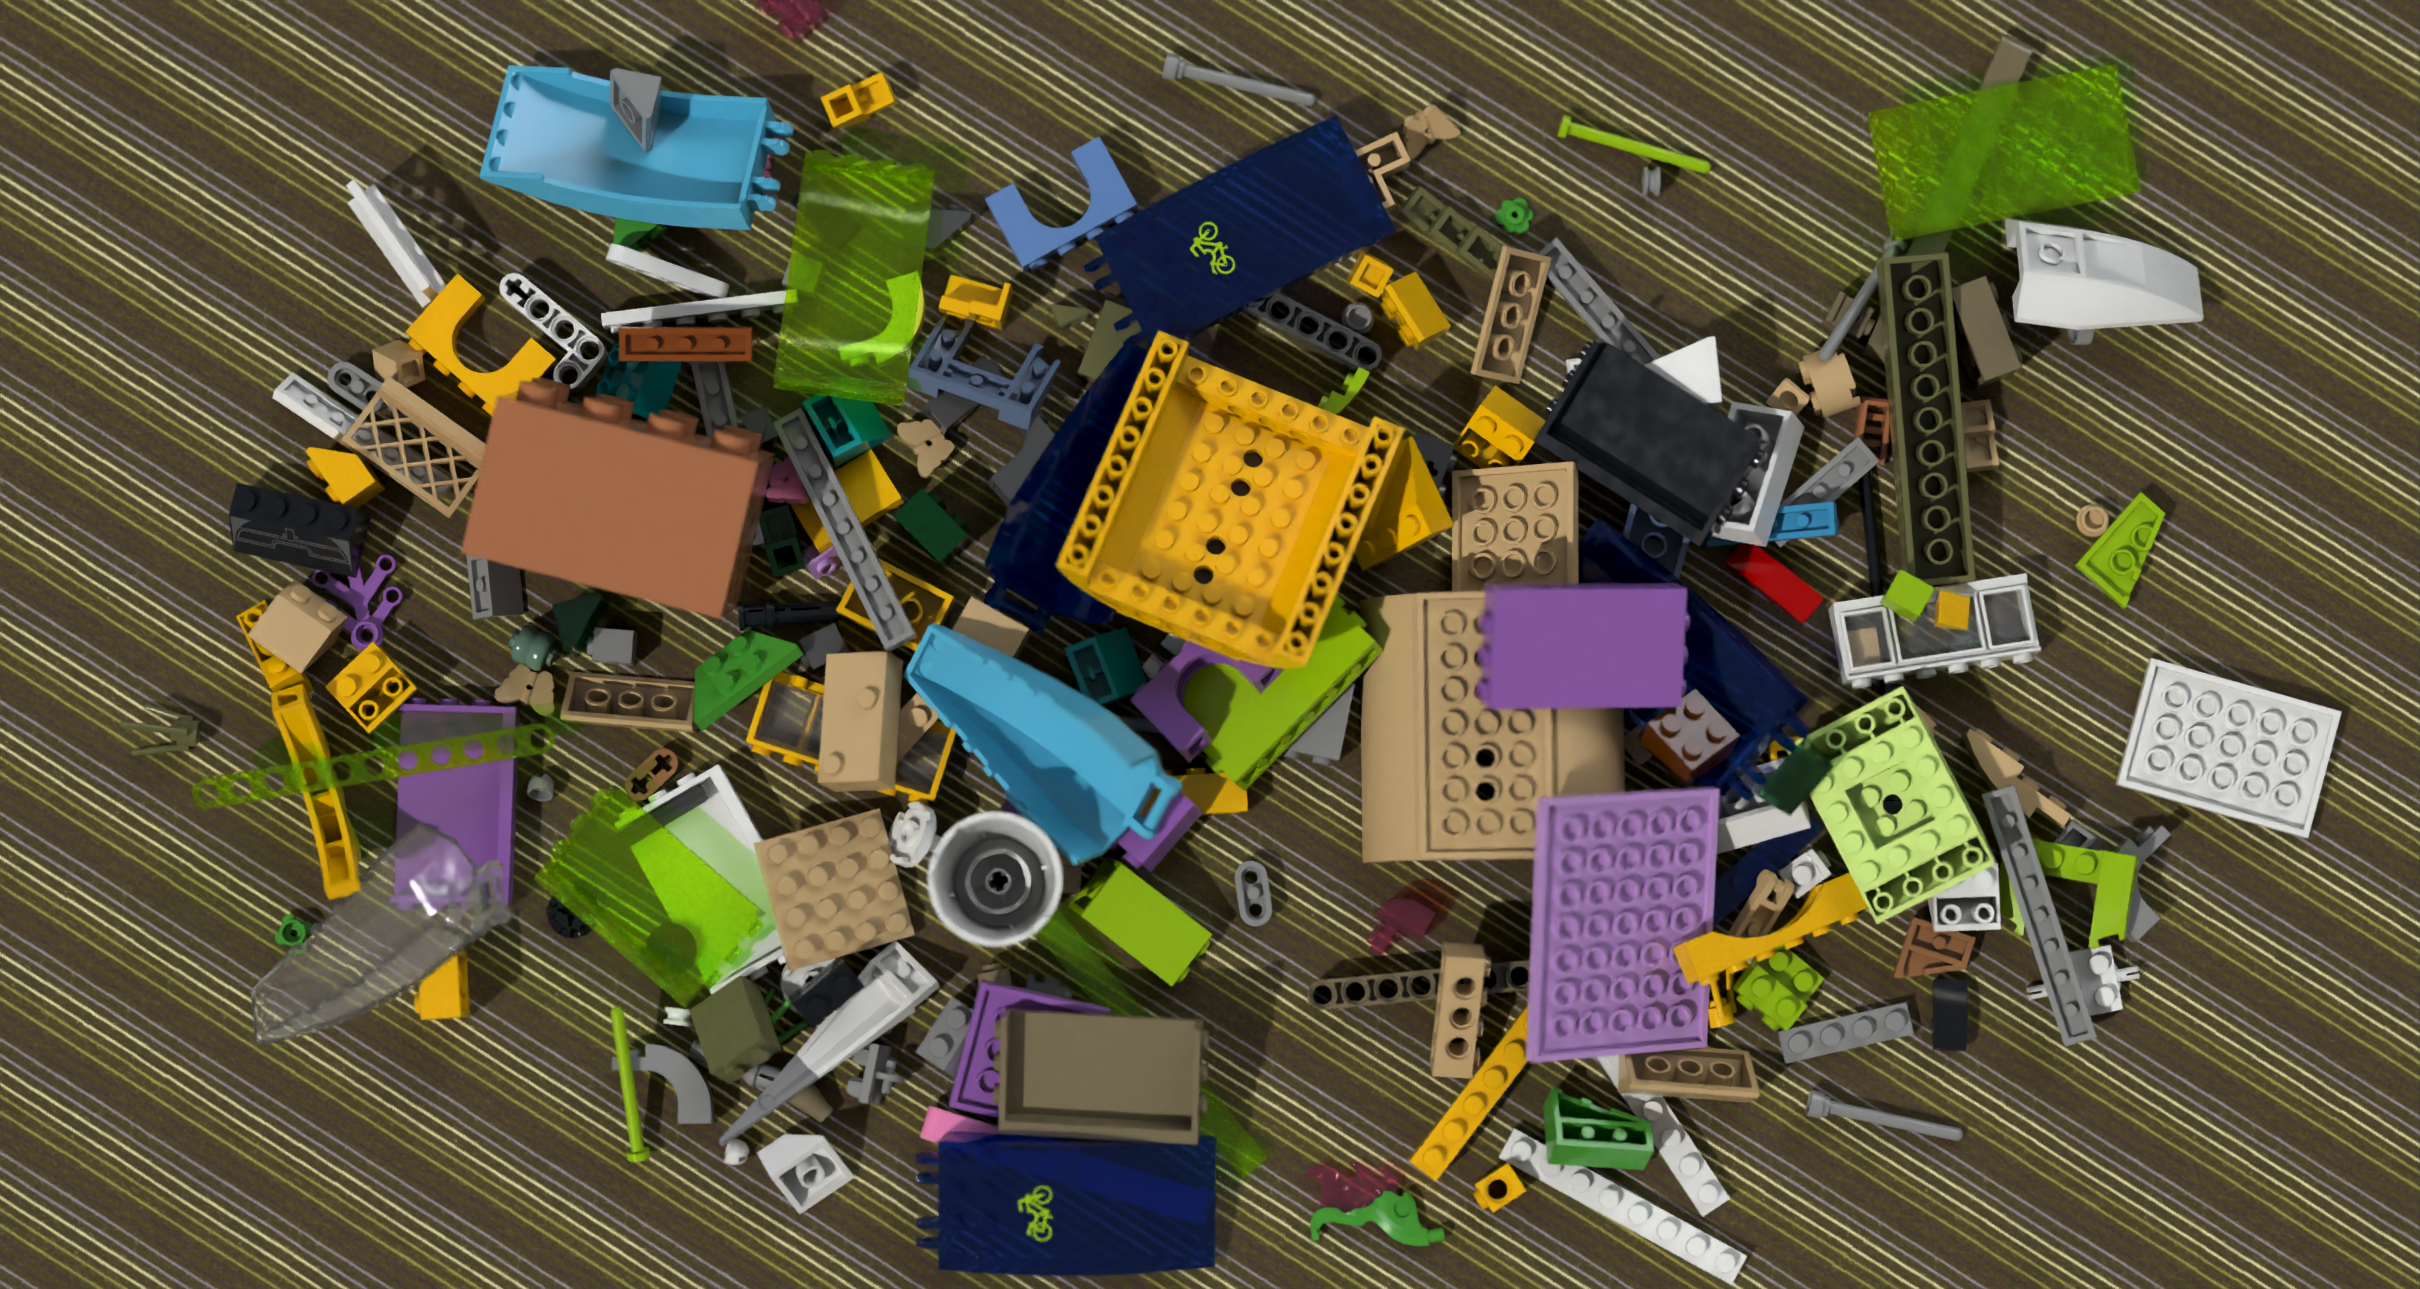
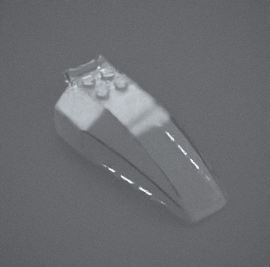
M419 823L380 855L360 876L361 890L353 892L343 902L337 900L331 906L333 913L322 924L316 922L310 928L312 935L301 946L295 944L286 953V956L251 990L255 1042L260 1045H266L296 1038L332 1027L378 1008L434 975L455 957L463 953L465 949L481 936L485 935L496 924L508 922L510 920L509 907L505 905L502 885V877L504 876L503 864L500 861L492 860L478 869L456 839ZM488 882L492 904L491 908H489L486 890V884Z

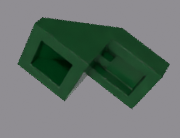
M790 504L762 511L759 521L766 541L765 549L774 577L806 568Z

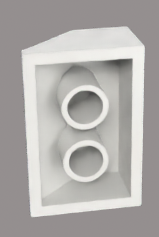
M1790 756L1699 782V787L1714 786L1720 789L1716 855L1811 828L1805 793L1800 776Z

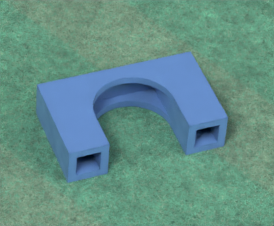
M1100 136L1071 152L1072 159L1091 194L1088 210L1075 224L1064 228H1051L1039 223L1029 212L1014 183L985 198L986 205L1023 272L1028 269L1035 272L1049 264L1047 259L1059 253L1060 256H1065L1078 248L1077 242L1085 238L1092 241L1106 233L1105 227L1116 222L1117 225H1121L1135 217L1133 212L1138 210L1137 203Z

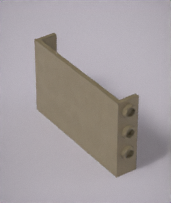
M1005 1009L1001 1020L996 1019L995 1040H1000V1052L996 1051L994 1056V1071L1000 1072L999 1083L994 1084L993 1102L999 1104L998 1134L1198 1145L1201 1131V1115L1207 1114L1208 1096L1202 1094V1083L1208 1082L1209 1070L1208 1063H1203V1051L1209 1050L1210 1037L1209 1031H1204V1020Z

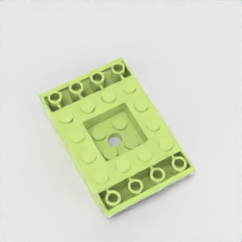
M1904 686L1785 747L1876 924L1996 864L1976 817L1922 714ZM1888 795H1897L1902 801V808L1896 814H1891L1884 808V800Z

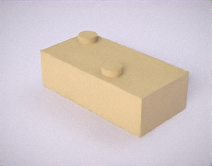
M887 651L827 654L818 769L819 784L834 792L895 790L903 661Z

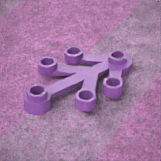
M387 554L381 555L377 559L376 568L365 585L360 565L356 578L348 576L350 588L334 579L330 572L315 570L312 574V582L316 587L327 589L354 606L357 621L348 616L343 628L351 632L353 645L361 651L372 641L379 646L382 644L384 632L381 626L392 609L399 606L404 600L403 592L397 587L390 586L384 590L383 601L370 617L369 602L386 576L393 574L397 569L396 559ZM385 559H390L392 567L384 571L381 568V563ZM320 573H326L328 576V581L325 584L317 582V577ZM391 591H397L399 594L398 600L393 603L389 602L388 594ZM326 600V602L335 606L340 611L339 606L335 602ZM367 629L373 632V638L370 641H364L362 638L363 632Z

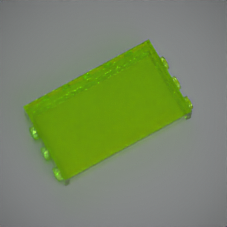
M616 785L609 787L607 790L602 787L591 799L590 803L594 806L586 815L580 813L571 823L569 828L573 831L566 840L561 837L549 850L548 853L552 857L534 877V880L685 1008L695 1000L705 987L710 990L722 976L719 969L725 962L731 965L743 951L739 945L746 937L752 940L764 926L760 920L766 913Z

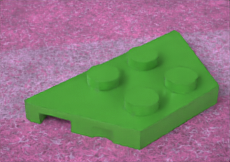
M747 629L695 669L694 722L703 731L804 654L794 643Z

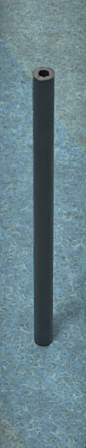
M1870 470L1859 479L1870 592L1871 597L1884 595ZM1882 612L1873 613L1874 628L1876 627L1881 663L1891 662ZM1884 679L1880 680L1881 696L1894 691L1893 683L1885 684Z

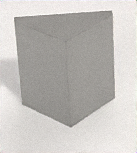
M614 68L610 71V106L646 153L652 148L661 112V77Z

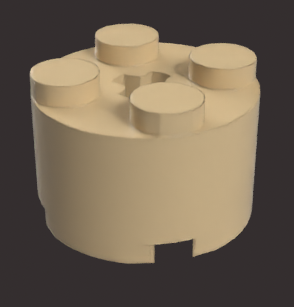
M1839 345L1831 359L1826 362L1820 360V350L1802 356L1803 361L1798 362L1799 371L1804 385H1812L1813 392H1810L1809 396L1816 416L1822 414L1825 418L1861 405L1859 396L1852 397L1857 395L1855 391L1856 385L1845 354L1837 355L1842 352L1841 345Z

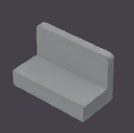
M466 555L473 620L523 615L524 606L520 568Z

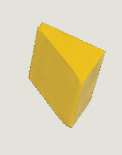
M1939 591L1936 596L1934 627L1968 630L1970 597L1947 591Z

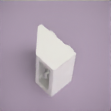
M1998 863L1927 899L1934 932L2001 929Z

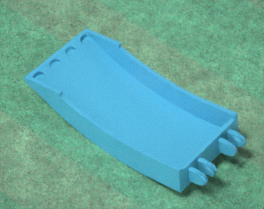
M508 65L479 177L481 180L554 204L621 219L681 227L750 230L754 212L772 211L777 203L772 196L759 194H776L781 186L779 181L763 177L768 155H785L789 152L790 146L788 142L782 139L775 140L772 138H789L793 135L794 127L789 123L776 121L767 98L700 95L661 90V112L652 148L645 153L610 106V81L572 72L570 68Z

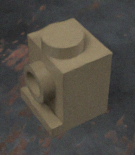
M1840 291L1834 298L1822 325L1834 330L1854 299ZM1865 305L1858 316V320L1854 322L1845 337L1855 342L1860 339L1861 335L1868 337L1876 322V319L1871 317L1874 309Z

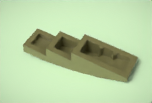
M1416 186L1398 212L1449 252L1493 282L1502 245L1478 226H1473L1450 206L1442 204L1424 188Z

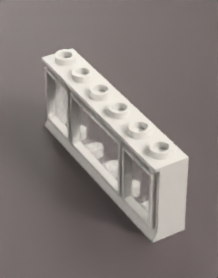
M2027 573L1934 587L1932 595L1915 622L1880 604L1884 595L1833 603L1828 610L1842 685L1852 684L1853 689L1872 686L1871 681L1884 679L1885 684H1892L1904 681V676L1916 674L1917 679H1924L1936 676V671L1948 669L1949 674H1956L1968 671V666L1981 664V669H1989L2000 666V661L2013 659L2014 664L2033 661V656L2041 651V647L2039 646L2028 589ZM1939 591H1947L1970 597L1968 630L1934 627L1936 596Z

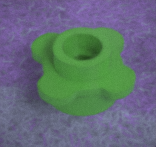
M287 914L282 919L283 924L279 932L276 933L275 940L279 945L286 944L293 947L294 951L302 952L306 949V939L313 932L314 927L309 921L302 922L297 920L293 914ZM293 930L297 931L296 936H292L291 932Z

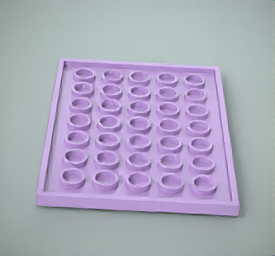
M1708 786L1537 797L1526 1060L1536 1063L1707 1047L1710 983L1701 986L1699 981L1687 984L1672 947L1713 931L1719 788Z

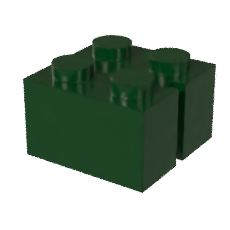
M921 488L893 517L944 568L971 542L967 534L970 530L957 514L954 513L950 517L944 511L947 508L944 501L933 490L927 494Z

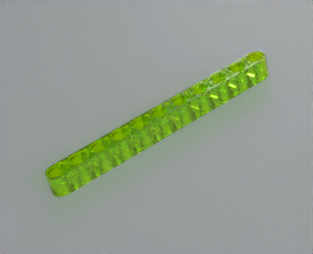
M532 723L211 776L195 784L192 796L198 806L202 808H215L542 754L553 747L556 741V734L554 729L546 723ZM544 729L549 733L550 741L546 746L538 747L532 743L531 734L534 730ZM510 734L516 739L517 747L514 751L504 752L499 748L498 740L502 735ZM470 740L480 741L484 747L482 756L478 758L470 757L465 750L466 743ZM444 745L450 750L451 757L448 762L438 763L434 760L432 751L435 746ZM403 751H412L416 754L417 764L414 768L407 769L400 764L399 757ZM377 756L383 760L384 770L382 773L373 774L368 771L366 762L369 757ZM337 762H345L350 766L351 775L348 779L341 780L334 775L333 767ZM311 767L317 772L318 779L314 785H307L301 781L300 773L303 768ZM270 773H279L283 776L284 787L281 790L275 791L268 786L267 778ZM238 778H244L250 782L251 791L247 796H240L235 792L234 783ZM204 784H212L217 788L218 796L215 801L208 802L202 798L201 788Z

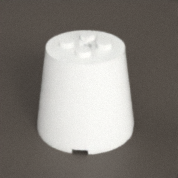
M985 812L960 821L942 837L929 864L928 889L938 916L955 934L979 945L1007 946L1031 937L1051 918L1058 905L1062 891V867L1054 845L1047 835L1035 824L1011 813ZM1001 873L1002 878L1005 876L1008 878V882L1004 884V890L997 891V887L991 888L990 882L995 880L994 874Z

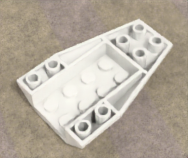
M2006 218L2005 220L2007 247L2017 248L2020 281L2012 296L2015 322L2086 330L2201 322L2204 318L2198 269L2174 254L2139 241L2106 233Z

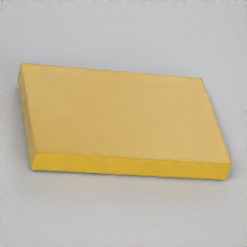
M872 449L835 471L862 527L867 526L904 503ZM810 497L805 504L791 503V507L819 553L821 554L832 547L833 543Z

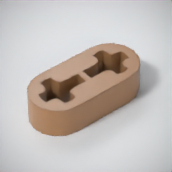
M664 748L653 752L626 779L625 791L628 796L636 801H646L650 796L657 793L678 772L680 766L678 756L673 751ZM659 756L664 758L671 756L672 760L669 763L672 767L671 770L666 771L662 769L655 775L653 771L659 765L657 758ZM650 775L652 779L646 784L647 793L638 792L634 794L635 785L633 781L636 778L642 781Z

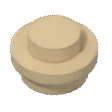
M2089 504L2081 508L2077 513L2076 526L2083 535L2097 537L2107 530L2109 516L2103 507Z

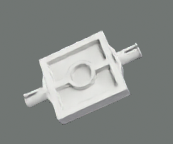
M2110 944L2100 945L2096 949L2084 948L2069 951L2090 1016L2122 1010L2121 982L2140 978L2139 973H2133L2139 971L2137 965L2118 969L2113 960ZM2044 984L2026 987V991L2031 993L2027 994L2029 1001L2048 996Z

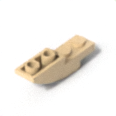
M1977 728L1975 732L1968 729L1963 733L1962 739L1975 768L1992 791L2014 784L2025 819L2030 818L2035 811L2058 828L2065 826L2072 816L2065 811L2067 806L2053 796L2047 799L2038 792L2040 787L2030 779L2023 777L2020 780L2017 778L2024 766L2018 762L2020 757L2006 747L2000 750L1991 744L1993 738L1981 729Z

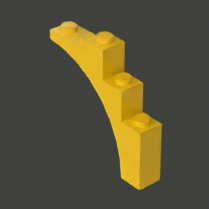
M303 684L271 693L272 712L283 736L302 790L319 853L324 889L328 899L331 900L338 897H346L353 892L361 890L358 862L361 861L360 843L346 813L345 795L331 764L329 743Z

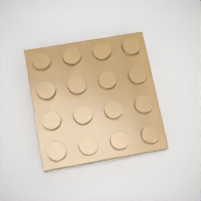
M1576 462L1452 471V522L1454 524L1452 527V592L1485 591L1486 584H1578V469L1576 468Z
M880 808L753 843L789 971L915 935L896 865L888 856V854H892Z

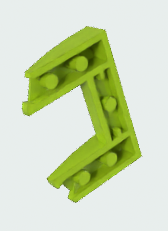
M2032 838L2044 876L2097 885L2089 948H2099L2100 943L2098 939L2118 934L2120 941L2125 940L2140 859L2132 855L2074 847ZM2001 857L1998 876L2000 916L2003 914L2017 925L2014 932L2020 936H2025L2026 927L2003 857Z

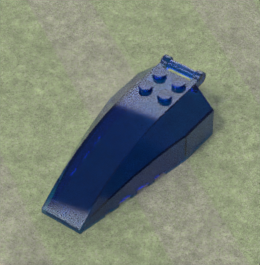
M1127 341L1121 347L1047 445L1008 505L984 562L985 568L994 580L992 588L985 595L984 604L993 609L999 608L1028 624L1029 629L1038 634L1046 628L1052 612L1088 624L1112 622L1116 613L1115 609L1100 602L1072 583L1059 570L1056 564L1149 353L1132 341ZM1009 589L1038 605L1037 612L1033 613L1004 596L1006 590Z

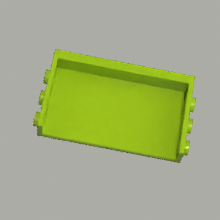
M1337 594L1334 597L1306 666L1284 669L1261 694L1237 669L1226 664L1206 666L1197 671L1187 683L1184 692L1185 708L1213 739L1203 749L1209 756L1205 762L1218 775L1223 771L1244 791L1384 651L1363 630L1368 624L1354 610L1348 615L1342 609L1346 603Z

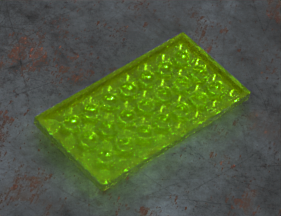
M2116 64L1867 113L1892 242L2141 192Z

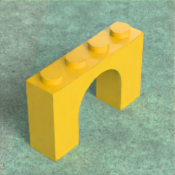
M457 273L406 330V333L412 338L408 344L416 351L422 350L423 356L426 352H429L437 359L432 365L446 377L453 373L461 380L457 386L471 399L477 394L486 403L482 408L493 417L497 397L518 391L520 380L531 382L532 377L546 379L559 362L534 339L530 338L511 361L497 371L479 373L466 368L457 353V337L462 326L486 298Z

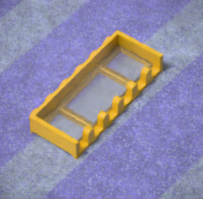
M780 672L765 683L746 739V743L753 745L751 751L770 757L771 752H776L784 755L783 761L801 767L804 761L814 764V771L818 772L824 685L784 672ZM935 721L900 761H896L895 790L876 791L894 797L897 791L908 794V801L920 802L925 805L928 804V801L936 803L957 732L952 727L947 728L943 722Z

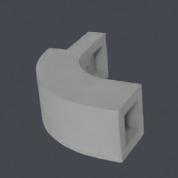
M2162 825L2156 826L2154 829L2151 826L2145 828L2135 838L2138 842L2137 845L2129 838L2123 839L2113 851L2115 853L2137 856L2140 859L2126 937L2130 942L2138 941L2161 919L2141 897L2138 889V874L2143 862L2171 836Z
M645 1044V1057H640V1050H630L632 1070L657 1072L666 1077L673 1085L678 1098V1124L714 1123L713 1094L706 1076L694 1061L676 1049L659 1044ZM612 1057V1070H619L617 1057Z

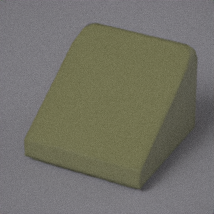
M1050 304V309L1059 330L1064 331L1090 318L1087 308Z

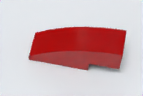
M1739 545L1724 562L1773 606L1779 607L1800 626L1824 600L1809 585L1757 545Z

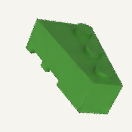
M1552 1086L1543 1105L1547 1164L1633 1170L1645 1169L1654 1152L1652 1123L1650 1121L1611 1108L1610 1111L1592 1105V1100L1584 1097L1581 1100L1562 1094L1561 1089Z

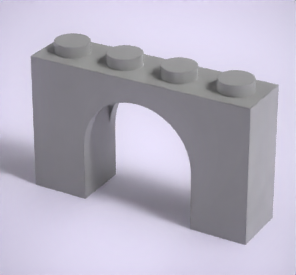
M1351 683L1280 756L1299 760L1300 754L1313 757L1312 763L1330 767L1332 761L1339 762L1355 683Z

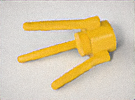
M1725 969L1727 1000L1726 997L1720 996L1717 980L1710 983L1713 1000L1709 1001L1708 1021L1711 1029L1736 1022L1733 1013L1738 1011L1734 999V990L1732 989L1734 985L1733 973L1729 974L1728 969Z

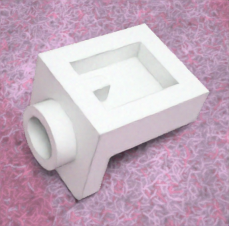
M1810 848L1778 871L1777 874L1780 878L1793 882L1794 891L1792 894L1798 899L1822 880L1832 875L1828 870L1831 863L1820 850L1815 853Z

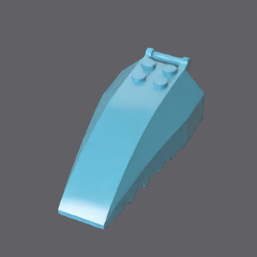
M936 623L929 624L903 676L929 707L938 713L940 720L947 728L952 727L963 739L964 743L962 746L968 753L974 752L985 765L983 768L984 772L989 777H995L1006 790L1004 795L1024 819L1040 828L1050 839L1054 847L1075 865L1103 855L1130 827L1145 839L1152 840L1155 838L1159 830L1157 825L1172 798L1178 796L1181 791L1182 783L1163 772L1159 754L1113 713L1063 683L970 637ZM1155 786H1157L1161 792L1147 818L1144 819L1140 813Z

